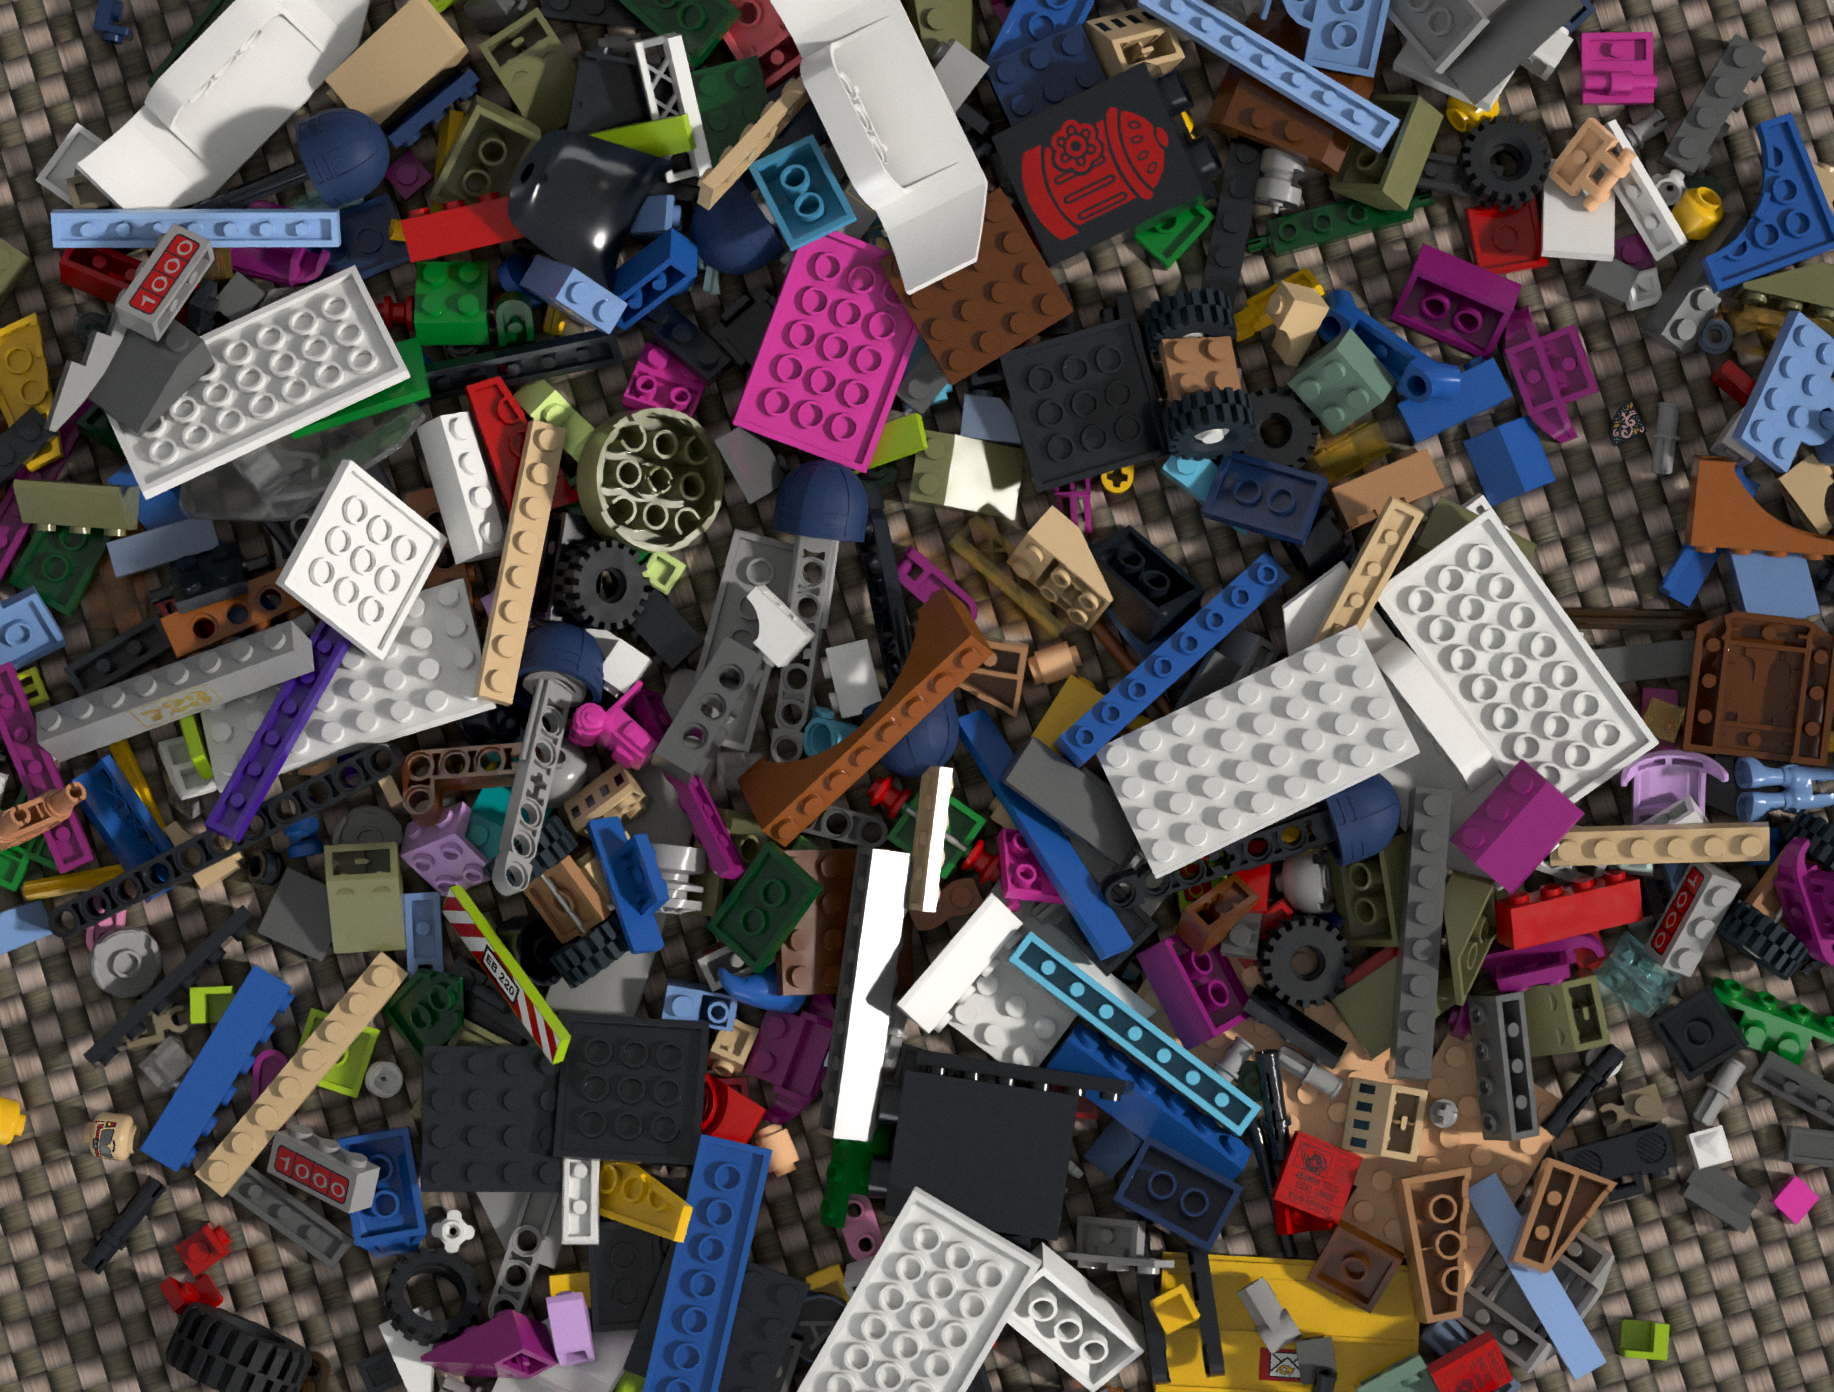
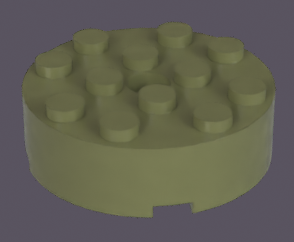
M669 408L636 409L624 411L608 418L593 431L582 449L577 467L576 481L578 498L583 513L600 537L604 540L619 541L618 544H624L630 547V550L638 551V553H654L684 548L690 545V542L702 532L707 531L714 521L722 502L724 472L718 449L713 448L704 433L706 430L696 420L680 411Z

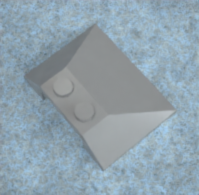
M1529 1194L1517 1209L1521 1217H1523L1530 1197ZM1579 1231L1572 1243L1554 1264L1552 1270L1583 1320L1601 1296L1615 1256ZM1492 1243L1464 1289L1463 1316L1456 1318V1320L1478 1336L1490 1330L1496 1339L1501 1353L1530 1373L1558 1352L1496 1246Z

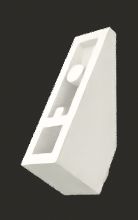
M422 1305L412 1309L418 1316L430 1321H436L430 1310L425 1312ZM391 1319L378 1325L407 1391L434 1392L435 1367L422 1362L420 1356L432 1351V1347L435 1344L421 1346L418 1345L419 1341L412 1339L410 1342L406 1340L400 1330L396 1332L390 1325Z

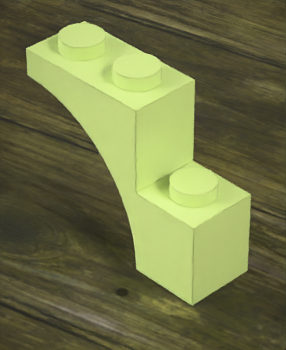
M541 379L526 382L513 397L532 420L535 419L567 429L563 450L578 464L582 449L595 428L578 414L547 381Z

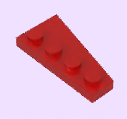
M497 376L468 385L464 388L510 516L528 421L525 418V413L502 378ZM560 466L551 511L579 502L578 493L575 489L571 488Z

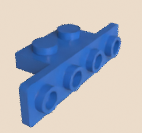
M618 816L590 820L586 827L630 953L641 954L661 950L664 947V942L654 913L670 898L667 884L662 878L656 861V852L650 844L647 833L633 835L627 840Z

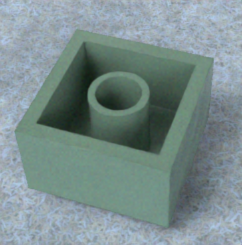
M1349 328L1301 362L1287 384L1334 436L1381 404L1397 380L1354 331Z

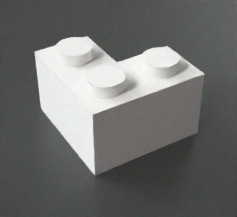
M587 629L586 631L596 639L605 658L603 663V679L605 680L603 689L619 699L622 694L624 695L639 680H643L654 663L646 655L609 631Z

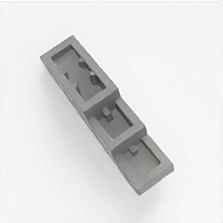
M114 308L106 334L91 331L81 364L66 360L44 425L45 429L56 432L82 405L104 375L127 330V327L120 324L116 308Z

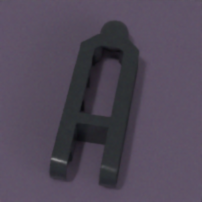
M1127 1212L1128 1219L1142 1220ZM1146 1223L1144 1257L1152 1258L1150 1249L1151 1238L1150 1234H1148ZM1186 1244L1194 1304L1200 1314L1197 1322L1205 1374L1207 1378L1225 1376L1208 1255ZM1135 1266L1152 1385L1171 1383L1167 1365L1165 1333L1149 1304L1151 1300L1157 1297L1156 1274L1137 1273L1138 1266Z

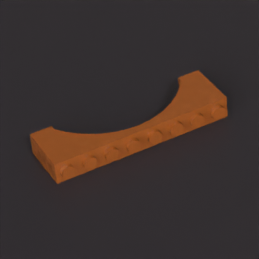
M1693 455L1684 540L1690 546H1694V551L1715 553L1717 547L1730 548V553L1736 555H1751L1752 550L1766 551V556L1785 558L1787 557V552L1801 553V558L1809 560H1823V555H1834V535L1811 533L1792 527L1766 512L1744 488L1735 473L1736 462L1730 457Z
M942 587L917 610L919 615L917 630L905 665L885 699L860 727L833 747L806 759L776 763L769 762L764 757H761L737 779L761 830L782 846L786 847L993 654L965 604Z

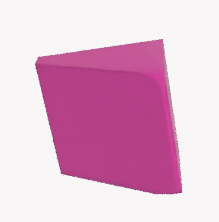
M1791 1174L1771 1197L1769 1202L1797 1225L1817 1202L1819 1197L1799 1177Z

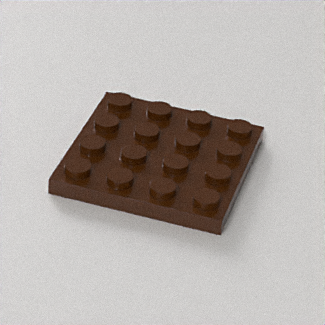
M1001 188L994 190L986 197L977 262L911 295H908L905 291L894 252L876 262L950 386H953L1074 312Z
M875 848V849H883V850L904 852V851H902V850L899 849V848ZM857 849L783 850L824 888L776 953L777 996L837 994ZM908 910L902 923L903 946L900 953H898L896 966L898 982L893 992L909 991L914 985L912 923Z

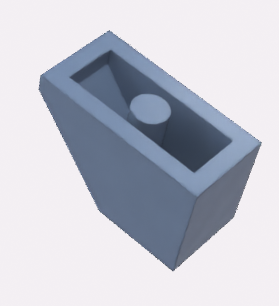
M973 389L972 395H964L960 436L1006 446L1022 447L1013 413L1001 398L993 397L994 392L980 389Z

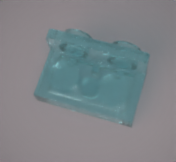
M1625 931L1618 938L1606 959L1595 969L1594 973L1597 975V979L1643 1016L1650 1018L1668 1000L1682 974L1662 968L1644 949L1645 945Z

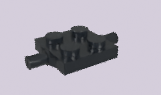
M239 542L219 545L210 551L194 556H184L178 561L170 563L171 580L169 585L149 590V596L153 605L174 599L179 614H183L249 593L248 580L251 573L271 568L270 561L266 553L246 560Z

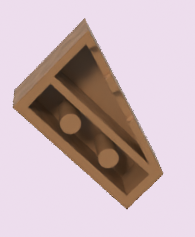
M1412 447L1397 454L1398 461L1385 466L1383 461L1364 469L1365 475L1353 480L1351 476H1348L1331 484L1332 489L1328 492L1326 498L1337 517L1343 535L1377 520L1390 495L1411 505L1440 492L1444 488L1427 448L1417 452L1416 447Z
M984 636L993 654L958 687L1017 718L1029 643Z
M1550 1157L1543 1159L1507 1262L1540 1275L1547 1274L1575 1239V1236L1588 1219L1593 1216L1609 1192L1614 1189L1617 1182Z

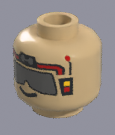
M106 1111L99 1113L93 1122H88L84 1132V1142L90 1144L92 1155L108 1160H126L130 1154L136 1153L140 1140V1127L135 1125L134 1119L131 1116Z

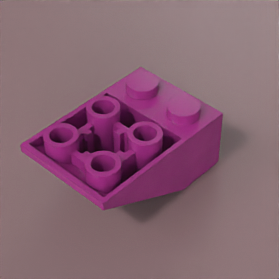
M512 1309L497 1312L493 1315L492 1320L482 1325L468 1327L462 1332L461 1336L451 1341L439 1342L432 1347V1351L420 1356L421 1361L456 1376L529 1379L558 1364L546 1324Z

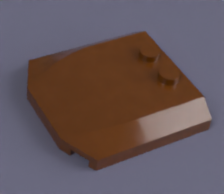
M1286 10L1268 12L1266 20L1260 19L1259 13H1251L1246 25L1247 28L1303 61L1309 28L1298 24ZM1378 57L1374 78L1315 66L1312 67L1370 101L1384 68V62ZM1231 63L1205 121V128L1237 140L1239 136L1264 144L1305 160L1304 165L1338 177L1354 139L1352 136Z
M1732 611L1696 624L1681 750L1826 767L1834 707V637L1808 619Z

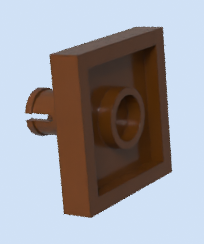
M1340 1219L1309 1271L1307 1280L1371 1313L1401 1264L1405 1253Z

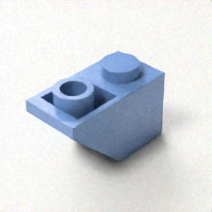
M674 195L648 196L631 226L630 233L632 239L655 240L671 227L682 233V205H677Z
M667 978L661 1007V1019L709 1022L712 1029L733 1032L738 1000L727 991L721 989L712 992L710 986L702 983Z

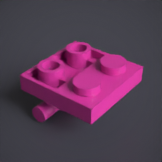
M1653 32L1580 34L1581 106L1652 105L1654 103V89H1657L1658 81L1657 74L1653 73Z
M646 342L624 393L622 404L624 408L630 410L669 408L680 411L695 420L694 415L706 385L664 348Z
M1002 828L998 834V846L1001 867L1000 882L1003 898H1006V907L1011 912H1017L1021 909L1020 900L1065 905L1019 830Z

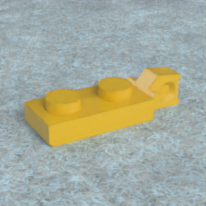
M1303 268L1282 280L1314 288L1320 296L1325 294L1321 284L1307 268ZM1280 282L1246 300V307L1234 314L1237 328L1236 340L1238 342L1253 336L1255 332L1261 331L1262 328L1264 329L1274 324L1265 309L1271 295L1274 294Z

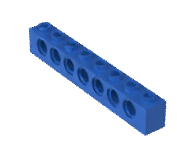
M1267 551L1263 553L1067 729L1052 745L1069 763L1079 769L1291 577Z

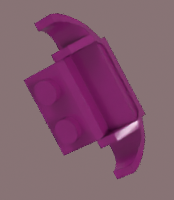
M259 200L244 206L242 209L295 208ZM305 247L212 248L215 259L228 268L230 272L236 273L238 271L242 275L293 287L294 284L306 283L319 277L330 258L329 251L322 250L318 254L308 252Z
M1530 305L1516 309L1508 320L1505 334V353L1527 412L1543 431L1563 444L1579 438L1567 412L1569 411L1567 404L1597 393L1600 390L1576 326L1572 324L1541 336L1533 321Z
M1794 837L1786 846L1779 859L1778 877L1773 882L1790 933L1804 944L1809 951L1808 954L1813 959L1834 966V952L1831 946L1834 944V872L1818 870L1817 864L1805 862V853L1810 846L1809 839Z
M1590 933L1515 951L1499 943L1498 940H1493L1492 948L1489 949L1480 970L1489 969L1491 980L1497 981L1499 993L1507 991L1524 992L1529 989V986L1538 984L1553 986L1560 984L1565 978H1570V964L1577 963L1575 949L1577 948L1592 949L1598 958L1605 956V952L1601 942Z
M832 994L812 995L808 1011L802 1010L800 1017L790 1013L766 1011L743 1072L774 1084L772 1092L777 1093L772 1106L767 1110L762 1119L775 1124L786 1123L803 1112L813 1099L816 1100L827 1071V1067H824V1061L830 1049L836 1006Z

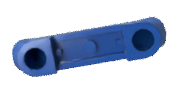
M1339 289L1326 295L1324 301L1330 309L1317 330L1324 341L1329 343L1351 328L1399 382L1396 390L1411 401L1423 403L1430 398L1451 400L1455 397L1462 383V374L1457 365L1434 361L1357 308L1351 292Z

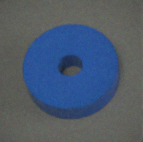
M510 255L498 266L497 274L499 281L506 292L518 291L526 294L530 298L532 309H537L544 301L519 285L532 262L521 255Z

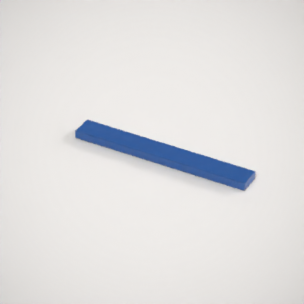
M985 708L959 717L960 739L1099 959L1102 961L1130 949L1134 944L1058 823L1001 781L1002 775L1014 754Z

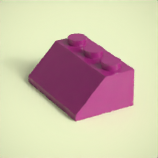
M1423 243L1390 319L1489 360L1513 312L1522 285Z
M1521 759L1452 836L1450 841L1509 893L1513 894L1585 813L1539 771Z
M1174 934L1136 954L1143 972L1146 974L1176 1035L1187 1051L1215 1038L1250 1017L1249 1013L1242 1009L1248 996L1229 959L1221 955L1220 942L1199 957L1177 934Z

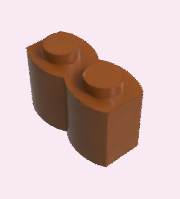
M962 878L949 883L940 891V899L936 904L935 913L909 909L908 911L916 930L925 931L942 925L950 916H963L975 911L983 903L974 879Z

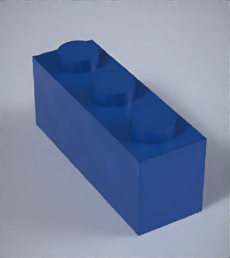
M671 227L615 270L613 294L628 304L616 326L625 331L697 276V244Z
M1480 356L1464 364L1463 368L1465 371L1461 373L1462 383L1460 389L1451 400L1430 398L1423 403H1416L1404 395L1399 396L1401 402L1394 407V410L1412 446L1485 412L1512 397L1494 357L1484 361L1483 357Z

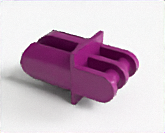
M1090 478L1080 480L1085 481V491H1075L1074 482L1069 483L1070 492H1059V487L1054 488L1055 508L1064 515L1062 501H1068L1069 520L1077 526V500L1083 499L1085 534L1092 533Z

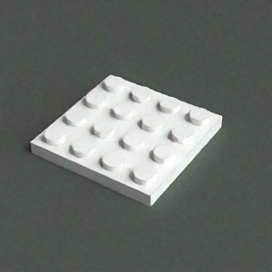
M342 460L279 575L276 584L373 660L383 661L448 538L352 460Z

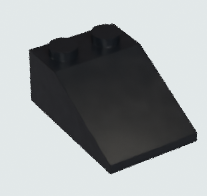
M1131 525L1088 546L1114 599L1110 606L1120 623L1145 645L1180 628L1196 615L1205 588Z

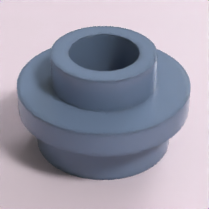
M1709 319L1700 331L1697 342L1706 353L1713 355L1721 354L1731 346L1733 332L1725 321ZM1710 331L1719 333V343H1712L1709 340L1708 334Z

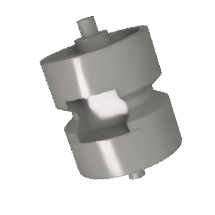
M1263 149L1259 170L1264 173V177L1257 180L1254 200L1271 206L1272 214H1278L1279 208H1299L1302 187L1298 184V181L1305 176L1307 168L1304 165L1305 160L1277 149Z

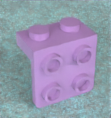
M463 801L450 807H444L441 818L432 826H419L414 821L408 823L399 854L442 896H447L449 887L460 884L466 890L491 880L483 870V867L490 860L465 837L472 810Z

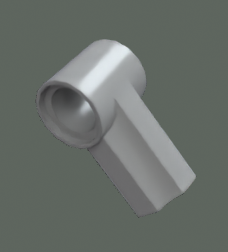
M1263 1276L1236 1292L1256 1323L1255 1328L1271 1354L1303 1336L1286 1308L1283 1309L1276 1299V1295Z

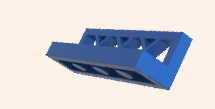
M1735 464V473L1753 498L1760 484L1741 474L1743 468ZM1684 541L1656 591L1685 608H1689L1723 548L1716 547L1715 553L1694 551V546H1690Z
M110 754L101 758L91 770L69 782L70 784L72 782H79L84 786L86 798L78 804L125 872L174 848ZM103 770L106 771V773H107L108 776L110 777L112 783L109 781V779L107 778V776L105 775V773L103 772ZM126 802L128 803V805H129L130 808L132 809V813H131V811L129 810V808L127 807ZM146 831H147V833L150 835V837L152 838V842H151V840L148 838V836H147V834H146ZM158 863L155 871L156 875L160 880L166 882L169 878L168 868L164 864ZM178 884L146 899V903L148 904L149 902L153 901L159 896L165 894L166 892L176 887Z

